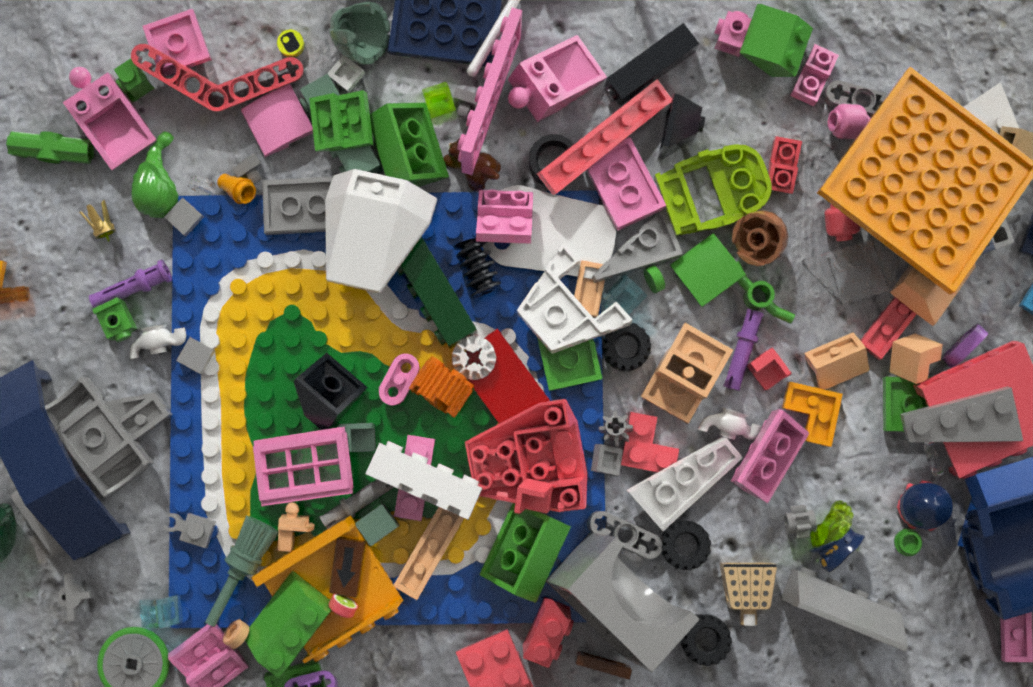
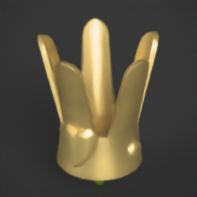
M105 200L101 202L104 221L101 220L94 207L88 204L87 211L91 222L81 211L79 213L92 227L93 235L96 239L106 237L107 241L110 242L108 236L116 230L114 224L110 221Z

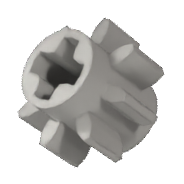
M614 411L613 416L610 418L603 416L605 426L599 427V432L607 434L604 437V442L607 443L611 440L615 442L616 447L619 446V442L623 439L629 442L627 432L633 431V425H626L628 415L620 417ZM613 425H619V433H613Z
M806 505L790 506L791 512L784 514L787 533H794V538L797 539L810 537L809 531L816 530L814 511L807 510Z

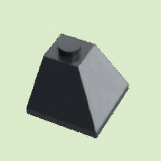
M674 93L667 111L658 159H665L693 141L698 132L702 133L705 123V117L701 116L703 107L680 94Z
M325 353L294 380L304 416L320 430L331 429L338 423L368 388L328 353Z

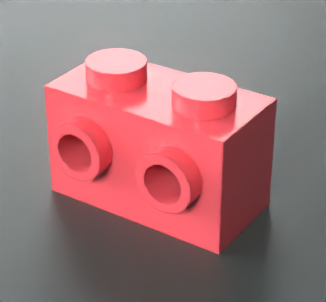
M544 597L523 643L524 659L549 668L553 659L557 660L562 651V644L560 643L564 635L569 636L574 623L571 620L569 606Z

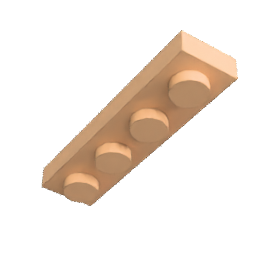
M438 507L394 583L395 588L418 600L464 520L463 517Z

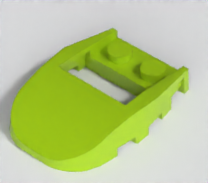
M739 144L723 146L722 149L709 151L707 149L698 152L697 155L674 164L673 169L663 174L659 172L654 176V181L666 203L665 209L676 236L710 231L734 223L748 213L762 208L767 203L772 189L771 180L761 155L755 149ZM707 167L724 215L701 223L683 174Z

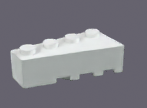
M390 441L387 442L386 446L379 443L366 471L367 475L469 520L482 491V488L478 486L479 481L466 475L462 479L452 475L454 470L438 464L437 468L426 464L428 458L413 452L411 457L401 453L403 447Z

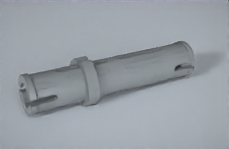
M376 479L348 499H341L339 505L321 515L320 519L324 526L329 529L350 515L354 518L356 517L355 513L394 488V486Z

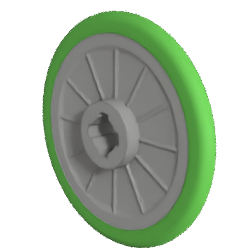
M128 627L112 634L101 647L97 660L98 674L104 687H161L166 680L170 666L168 650L162 639L154 632L141 627ZM131 659L138 661L136 668L129 666Z

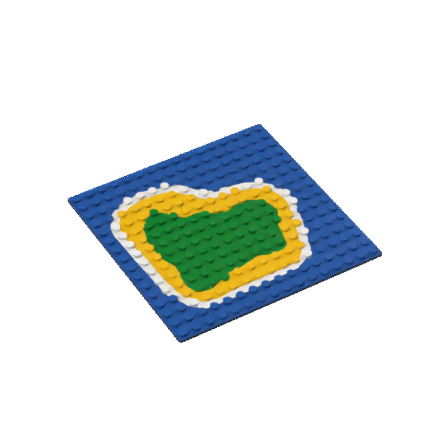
M594 190L559 191L556 194L599 205V194ZM432 192L429 194L436 197L438 201L431 223L422 235V238L475 325L478 333L473 336L485 338L498 328L549 400L566 399L578 421L587 468V505L585 509L563 512L550 510L546 514L571 526L549 573L550 576L590 533L587 527L589 515L595 511H605V474L591 471L595 444L604 445V433L599 432V427L604 426L602 336L594 338L602 380L549 391L537 336L517 314V309L545 271L504 266L488 255L485 260L494 261V264L488 268L489 271L498 272L492 278V281H501V285L489 294L471 299L470 296L475 291L467 289V285L471 281L464 280L463 275L468 271L460 269V264L464 261L457 260L456 255L461 250H454L453 246L459 242L476 238L479 192ZM229 195L179 196L178 198L179 202L183 197L204 218L187 236H184L173 226L172 333H174V329L185 327L186 341L179 346L171 345V413L173 415L171 416L170 513L180 515L183 520H186L188 513L214 520L216 524L208 548L179 540L182 533L180 531L169 532L168 623L171 628H203L207 625L205 621L229 577L227 572L230 567L224 559L231 551V546H235L246 515L256 518L279 531V518L282 514H287L285 509L290 502L261 506L253 452L254 441L320 430L304 416L294 380L325 353L332 356L368 387L342 419L332 428L339 427V424L374 423L376 449L379 443L386 446L387 442L390 441L403 447L401 453L405 454L408 435L435 439L431 466L437 468L438 464L444 465L454 470L452 475L462 479L464 475L471 477L465 441L499 424L474 388L455 418L448 413L445 414L425 400L422 395H417L411 390L405 400L399 405L391 406L384 403L379 396V387L397 356L401 354L414 356L419 362L420 370L425 362L433 356L452 371L453 369L456 370L452 361V353L455 346L450 349L447 343L444 345L440 344L434 334V331L438 329L433 320L427 322L420 310L424 304L419 297L414 299L406 286L410 283L406 274L400 276L398 271H396L381 293L328 282L326 280V232L265 235L263 195H255L254 199L247 204H238ZM494 242L495 247L500 250L507 249L511 244ZM565 275L560 281L573 295L575 294L578 277ZM601 303L598 316L601 314ZM189 337L215 350L202 374L176 361ZM409 363L403 364L401 367L402 372H410L411 365ZM392 387L389 389L390 397H396L398 395V389L396 387ZM336 443L316 446L318 462L338 459ZM311 447L290 450L292 465L313 462ZM376 450L349 452L354 487L352 488V494L294 502L299 506L298 515H309V522H312L315 526L313 531H295L293 550L327 530L320 519L321 515L339 505L341 499H348L376 480V478L366 474ZM285 451L265 454L267 469L287 466ZM339 464L319 467L321 482L341 479ZM313 468L293 471L295 486L315 483ZM288 472L268 475L270 490L289 487ZM396 487L392 488L355 513L356 517L353 518L355 523L381 504H385L394 517L399 489ZM479 496L469 520L464 518L418 600L397 589L403 599L397 608L399 612L387 620L381 617L374 623L376 625L533 623L544 597L569 606L571 620L574 623L587 621L547 582H545L537 602L534 603L508 592L479 575L512 505L511 502ZM425 501L422 521L394 517L400 526L371 546V549L393 584L396 582L425 532L438 506ZM603 516L601 519H595L594 523L598 525V531L600 528H606ZM170 517V527L173 528L176 520ZM278 536L262 557L263 562L258 566L257 573L290 553L289 551H277ZM246 575L243 581L239 580L217 622L218 627L228 628L236 620H241L250 627L272 598L265 584L263 583L257 587L251 578L254 575Z

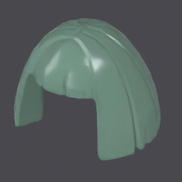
M363 2L341 8L333 13L330 19V38L336 49L346 58L359 64H372L384 54V49L388 46L390 39L388 34L390 32L389 20H386L388 16L383 7H380L375 2Z

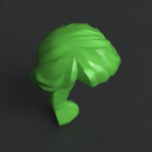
M165 131L158 136L157 141L149 148L145 162L139 165L137 172L133 175L131 189L132 201L136 209L144 215L153 218H164L178 203L179 198L176 186L164 169L161 158V151L169 146L174 139L171 133Z

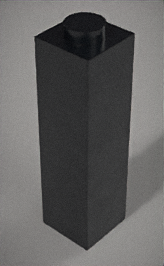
M682 23L607 77L605 82L606 88L604 89L606 95L612 102L617 101L622 106L653 81L659 79L697 51L699 42L686 25Z

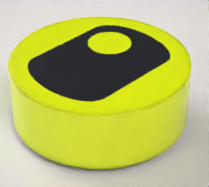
M285 30L277 38L278 49L285 57L295 58L304 50V40L296 30Z

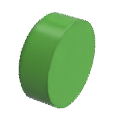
M652 265L643 270L644 278L654 294L665 289L664 278L656 266Z

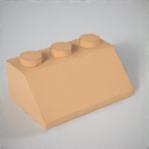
M911 265L908 266L890 293L930 325L934 326L976 265H973L958 289L951 295Z

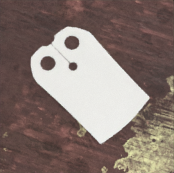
M521 185L500 190L533 192L531 244L511 243L507 249L500 250L495 247L494 242H487L482 247L484 250L491 251L489 256L497 263L509 267L545 271L546 266L553 260L557 250L563 243L580 260V263L583 260L604 264L612 257L616 227L605 206L556 194L552 195V193ZM580 264L566 275L578 277ZM585 267L583 278L592 279V276L599 269Z

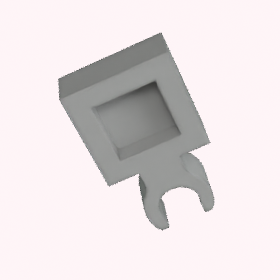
M176 513L167 514V516L173 517L176 520V524L173 528L165 525L163 526L164 530L169 532L180 531L182 533L179 540L208 548L216 521L192 513H188L186 520H183Z

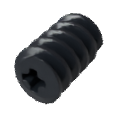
M476 238L459 242L453 246L454 250H461L456 255L457 260L464 261L460 264V269L468 271L463 275L464 280L471 281L467 285V289L475 291L470 296L471 299L489 294L501 285V281H492V278L498 272L489 271L488 269L494 264V261L485 260L491 254V251H482L481 249L487 242H476Z

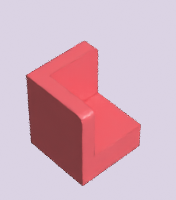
M773 347L763 352L747 365L764 390L770 389L783 378L792 374Z
M526 479L517 488L514 513L521 514L525 509L547 514L550 511L553 484Z

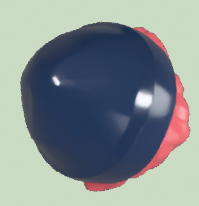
M922 480L919 484L909 483L906 486V490L898 500L897 509L900 517L908 524L910 529L919 528L933 531L950 518L953 511L951 496L943 487Z

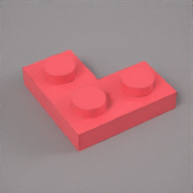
M630 412L628 425H633V431L627 432L629 442H624L621 466L658 473L677 462L678 448L653 444L657 417Z

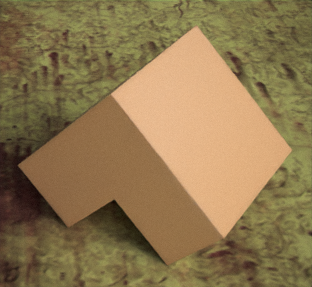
M916 333L893 341L889 372L915 384L928 380L929 364L941 360L943 344Z

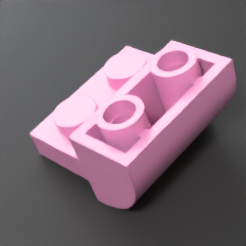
M479 190L476 242L531 244L533 192Z

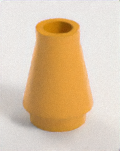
M222 174L217 180L218 187L224 190L238 204H247L255 197L256 188L250 179Z

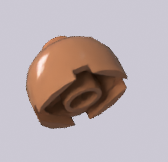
M764 210L748 213L739 219L732 233V242L739 251L737 252L738 256L746 263L755 266L769 264L779 258L785 251L789 238L787 227L782 219L773 212Z

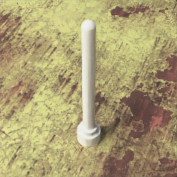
M508 0L468 67L467 74L474 77L477 75L491 52L495 40L501 35L500 27L504 16L509 17L511 8H517L521 0Z

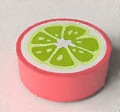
M333 594L328 603L329 608L334 613L345 618L353 617L358 608L357 603L353 599L344 595Z

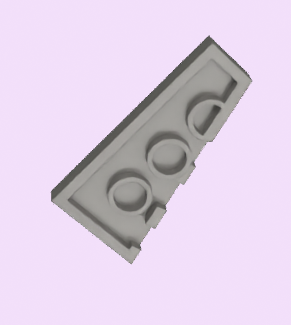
M1008 386L900 414L905 438L908 442L1023 441L1013 391Z

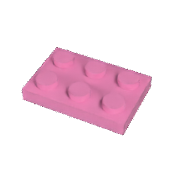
M631 137L624 139L586 170L617 231L666 208V203Z

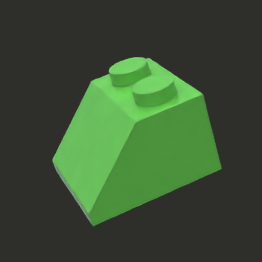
M757 4L740 54L771 77H796L813 28L797 15L763 4Z

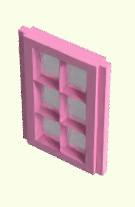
M345 427L254 441L253 452L261 506L353 493L352 488L354 487Z

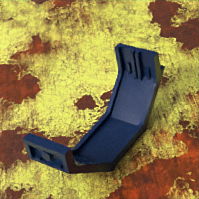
M31 360L0 377V457L24 505L73 561L81 560L131 532L126 523L119 524L76 471L45 409L41 382L49 383L52 379L48 371L38 369L34 360Z

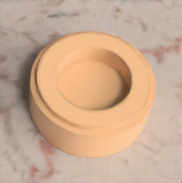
M241 620L232 622L223 635V643L232 649L238 648L248 636L249 625Z

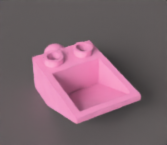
M576 35L520 62L508 78V81L513 86V89L508 94V101L512 107L517 109L527 106L536 121L539 122L558 112L603 82L607 76L579 36Z
M75 67L71 70L69 74L70 83L82 90L64 101L63 104L111 170H114L157 141L127 94L118 86L112 74L107 72L90 83L91 74L86 68ZM108 87V95L102 96L100 91ZM85 102L87 105L86 109L80 111L78 106Z

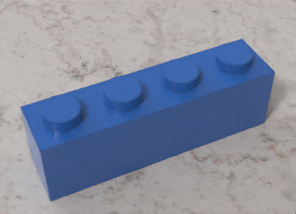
M1033 457L965 479L976 509L1033 493Z

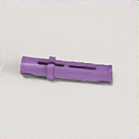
M747 309L741 332L738 331L737 333L738 342L725 383L723 384L724 387L740 391L753 345L759 339L757 333L764 316L763 313L755 310L753 312L752 309Z

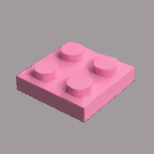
M193 8L142 26L149 45L188 68L212 60ZM172 63L166 64L163 68L164 76L176 73V68Z

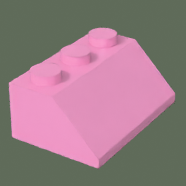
M781 409L772 411L768 419L763 423L762 429L755 441L750 445L740 466L737 467L731 482L743 491L768 503L808 437L809 432Z

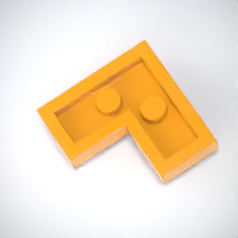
M787 382L782 409L808 414L805 429L809 432V435L805 442L832 447L843 394Z

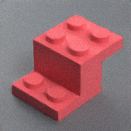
M508 629L456 651L470 687H534Z

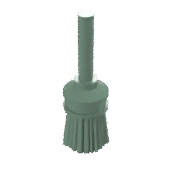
M246 515L236 544L231 546V551L224 559L230 567L227 572L229 577L205 623L215 627L239 580L243 581L246 575H255L257 573L258 566L263 562L262 557L278 536L279 531L274 527Z

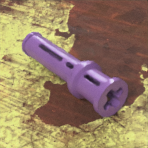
M161 259L157 261L156 265L145 270L138 269L134 276L89 295V300L92 307L95 308L114 298L124 299L140 291L149 292L155 285L164 281L167 283L171 282L172 275L167 264Z

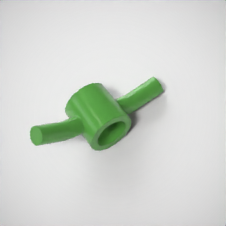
M747 276L737 281L745 290L743 300L749 309L755 311L765 309L778 319L790 324L793 322L795 314L778 307L772 302L775 292L771 284L766 281L752 283ZM756 288L762 290L765 293V302L757 303L754 301L752 290Z

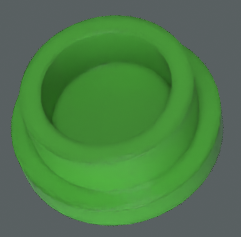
M902 529L895 535L894 546L901 555L914 556L921 550L922 539L915 530Z

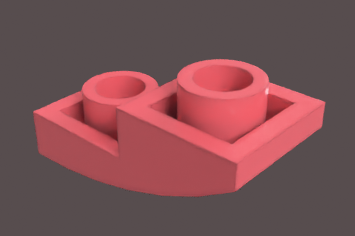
M778 136L774 137L768 169L772 185L771 190L793 194L802 141Z

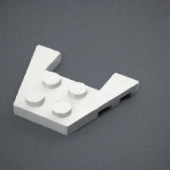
M565 243L559 247L557 254L546 266L541 278L534 284L517 309V314L551 354L632 324V318L617 302L599 316L593 318L560 281L562 277L580 264V260Z

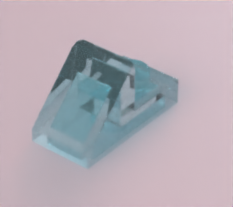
M180 595L139 600L142 628L160 629L183 622Z

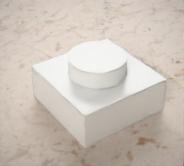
M343 55L327 74L334 83L349 93L365 75V71Z

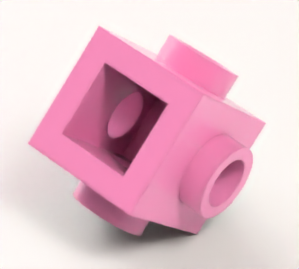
M728 11L725 19L719 18L714 34L719 36L714 49L739 57L752 19L740 11Z

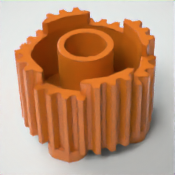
M431 356L425 362L409 389L417 395H422L425 400L445 414L448 413L455 418L472 393L474 385L467 381L464 375L454 369L450 371L445 367L444 363Z

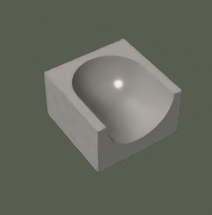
M590 532L547 578L546 582L622 657L653 672L700 619L692 611L670 604L643 583L619 559L618 554L624 547V544L617 537Z

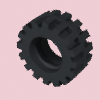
M636 323L606 334L602 342V353L606 362L619 371H633L641 367L651 353L649 334L647 335L646 330L643 327H639ZM621 336H631L635 339L638 349L633 357L623 358L618 355L615 349V343Z
M687 520L677 521L670 525L662 534V555L673 567L681 570H692L701 567L708 560L707 557L711 553V540L709 539V534L701 525ZM684 533L692 535L697 542L695 553L688 557L678 555L674 548L676 538Z
M699 614L697 617L700 620L680 641L685 654L695 663L705 666L717 665L720 663L719 661L726 659L728 652L730 653V645L732 643L731 632L719 618L709 614ZM703 628L712 629L717 635V644L710 651H701L695 644L696 633Z

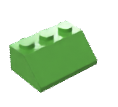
M386 103L370 114L372 134L385 176L407 180L417 187L449 177L426 103Z
M512 503L479 575L516 596L536 603L571 526L542 512L525 509L521 514L514 513L515 503Z
M294 571L289 574L249 627V633L245 639L256 661L277 678H280L332 611L328 605L330 599Z

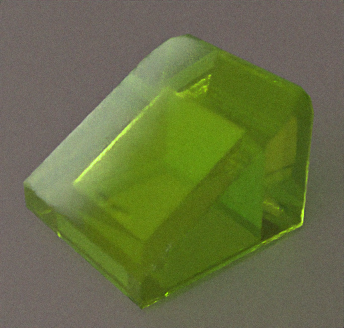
M447 82L422 89L431 119L456 111Z

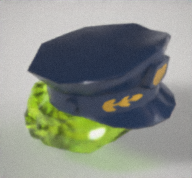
M842 500L835 501L824 521L817 525L816 532H810L813 548L809 552L818 553L821 556L822 568L828 572H832L841 565L851 553L858 549L865 539L864 535L854 532L851 528L854 513L851 506Z

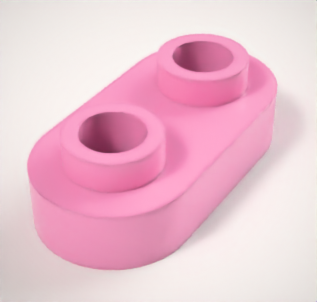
M401 354L392 362L379 387V396L384 403L396 406L405 400L410 391V385L420 371L419 362L414 356ZM405 363L411 365V370L408 373H403L401 370L402 365ZM396 387L398 389L396 397L389 396L390 388Z

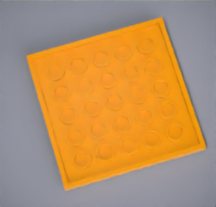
M909 67L823 183L817 194L951 295L958 289L1033 179V160L925 77Z

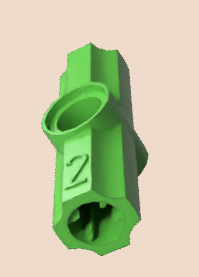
M11 131L10 135L7 136L6 146L8 154L11 156L36 158L39 161L60 164L62 161L91 164L94 158V146L89 139L70 138L46 131L40 132V134Z

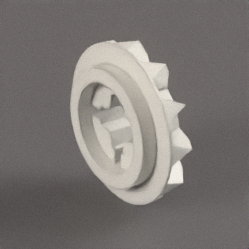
M466 337L458 342L452 353L453 366L456 371L467 379L477 380L484 378L495 366V350L491 343L482 337ZM482 348L479 359L484 365L472 363L466 367L469 357L464 351L467 350L475 353Z

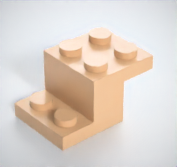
M684 323L673 344L665 352L640 397L689 424L700 402L709 395L733 349L691 325Z

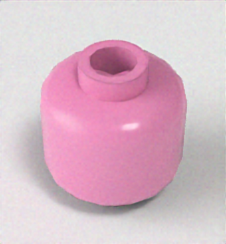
M839 104L828 116V128L838 139H856L869 122L870 117L861 105Z

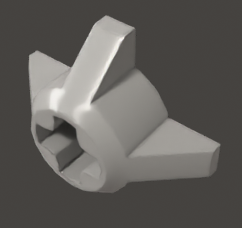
M72 573L64 574L65 586L58 593V602L67 610V621H73L76 618L77 608L83 604L85 599L91 598V591H84L82 586L75 583Z

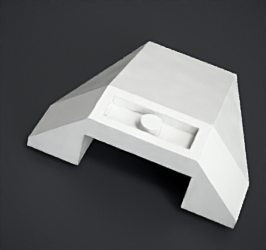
M357 169L334 175L325 199L326 280L332 283L381 293L429 227L438 201L437 198L403 179Z

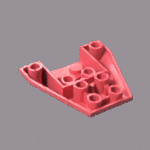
M566 399L538 403L465 441L471 477L479 481L478 486L482 488L479 496L515 503L518 486L526 479H532L553 484L551 511L563 512L586 508L587 468L578 421Z

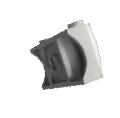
M82 376L67 392L45 405V409L60 440L93 482L92 487L100 496L111 497L154 462L139 442L133 440L103 401L105 398L92 381Z

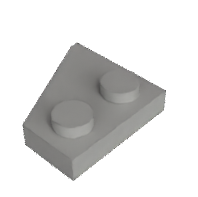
M158 393L104 401L134 441H138L173 415Z

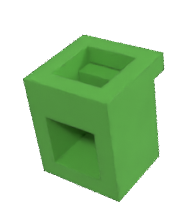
M131 58L114 69L119 77L115 80L116 83L127 94L132 103L155 89L143 70L137 67Z
M114 298L92 309L100 322L106 338L109 340H116V342L124 341L132 336V332L138 330L125 301L120 298ZM117 317V324L112 326L110 320Z

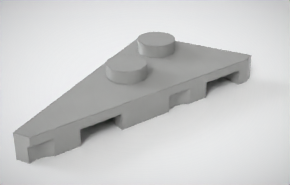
M666 209L657 212L652 219L644 224L634 236L592 276L594 283L677 259L683 255Z

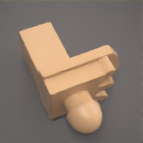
M290 502L286 506L285 512L287 514H282L279 518L277 551L291 552L293 550L295 531L309 532L314 530L315 525L309 522V515H298L299 506L294 502Z

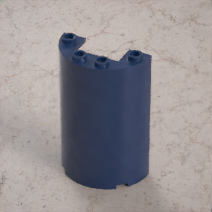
M1033 493L969 511L965 515L968 523L962 525L963 548L977 589H982L989 598L986 599V604L1003 620L1033 612Z

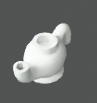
M167 324L141 328L143 334L130 347V359L140 358V349L150 350L152 355L167 352L166 346L182 345L186 341L185 327L174 329V333H170L166 329Z
M722 407L724 412L704 418L698 430L707 432L708 428L713 425L721 430L719 435L735 440L736 435H742L748 440H755L762 426L753 423L752 426H748L745 419L748 415Z

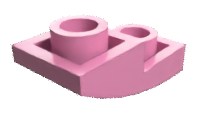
M814 44L790 96L814 107L839 55Z

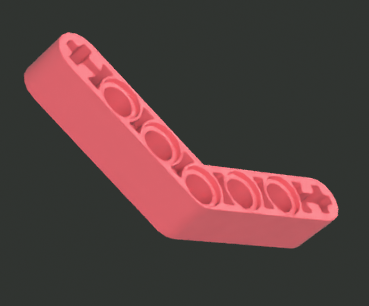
M136 45L131 52V59L137 67L214 112L226 110L296 82L304 74V67L301 61L294 57H287L217 85L151 45ZM149 50V57L159 62L157 65L148 61L142 63L143 58L140 56V52H147ZM289 62L299 66V69L295 71V77H292L291 74H285L282 76L285 81L280 83L279 75L274 70L275 67L279 66V71L286 70L288 68L287 63ZM168 63H172L176 68V75L171 79L166 78L163 74V68ZM264 72H270L274 76V83L270 87H264L260 83V76ZM192 77L197 78L200 82V89L196 93H191L187 88V81ZM242 81L249 86V93L245 97H239L235 92V86ZM214 92H220L224 96V103L220 107L213 106L210 101V97Z

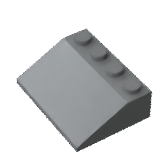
M802 567L800 571L791 570L781 600L906 652L908 644L902 613L893 610L895 604L880 598L877 603L868 600L869 594L853 588L852 592L841 589L843 583L829 577L824 582L816 578L817 572Z

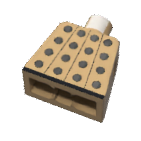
M720 562L726 604L730 609H740V625H757V609H770L777 564Z

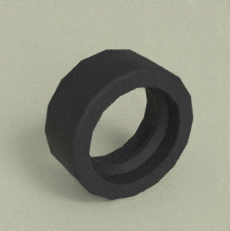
M550 134L541 137L534 143L529 153V169L531 175L538 183L545 186L537 175L541 171L538 164V157L541 151L550 146H559L566 151L574 145L570 139L562 135Z

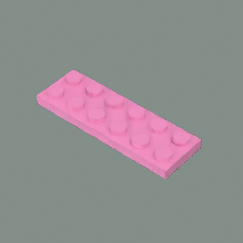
M512 7L509 17L504 16L500 27L501 39H496L492 49L493 61L492 63H487L483 78L486 79L484 86H479L476 92L475 102H477L475 111L470 110L467 117L466 126H469L466 135L462 134L459 139L457 150H460L458 161L461 162L462 173L473 174L521 39L522 10Z

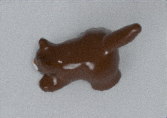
M458 139L449 144V154L445 155L443 159L448 167L462 172L461 162L458 161L460 150H457ZM480 152L473 174L464 173L469 188L479 192V190L485 189V183L488 179L498 180L500 178L498 173L501 170V165L490 154Z

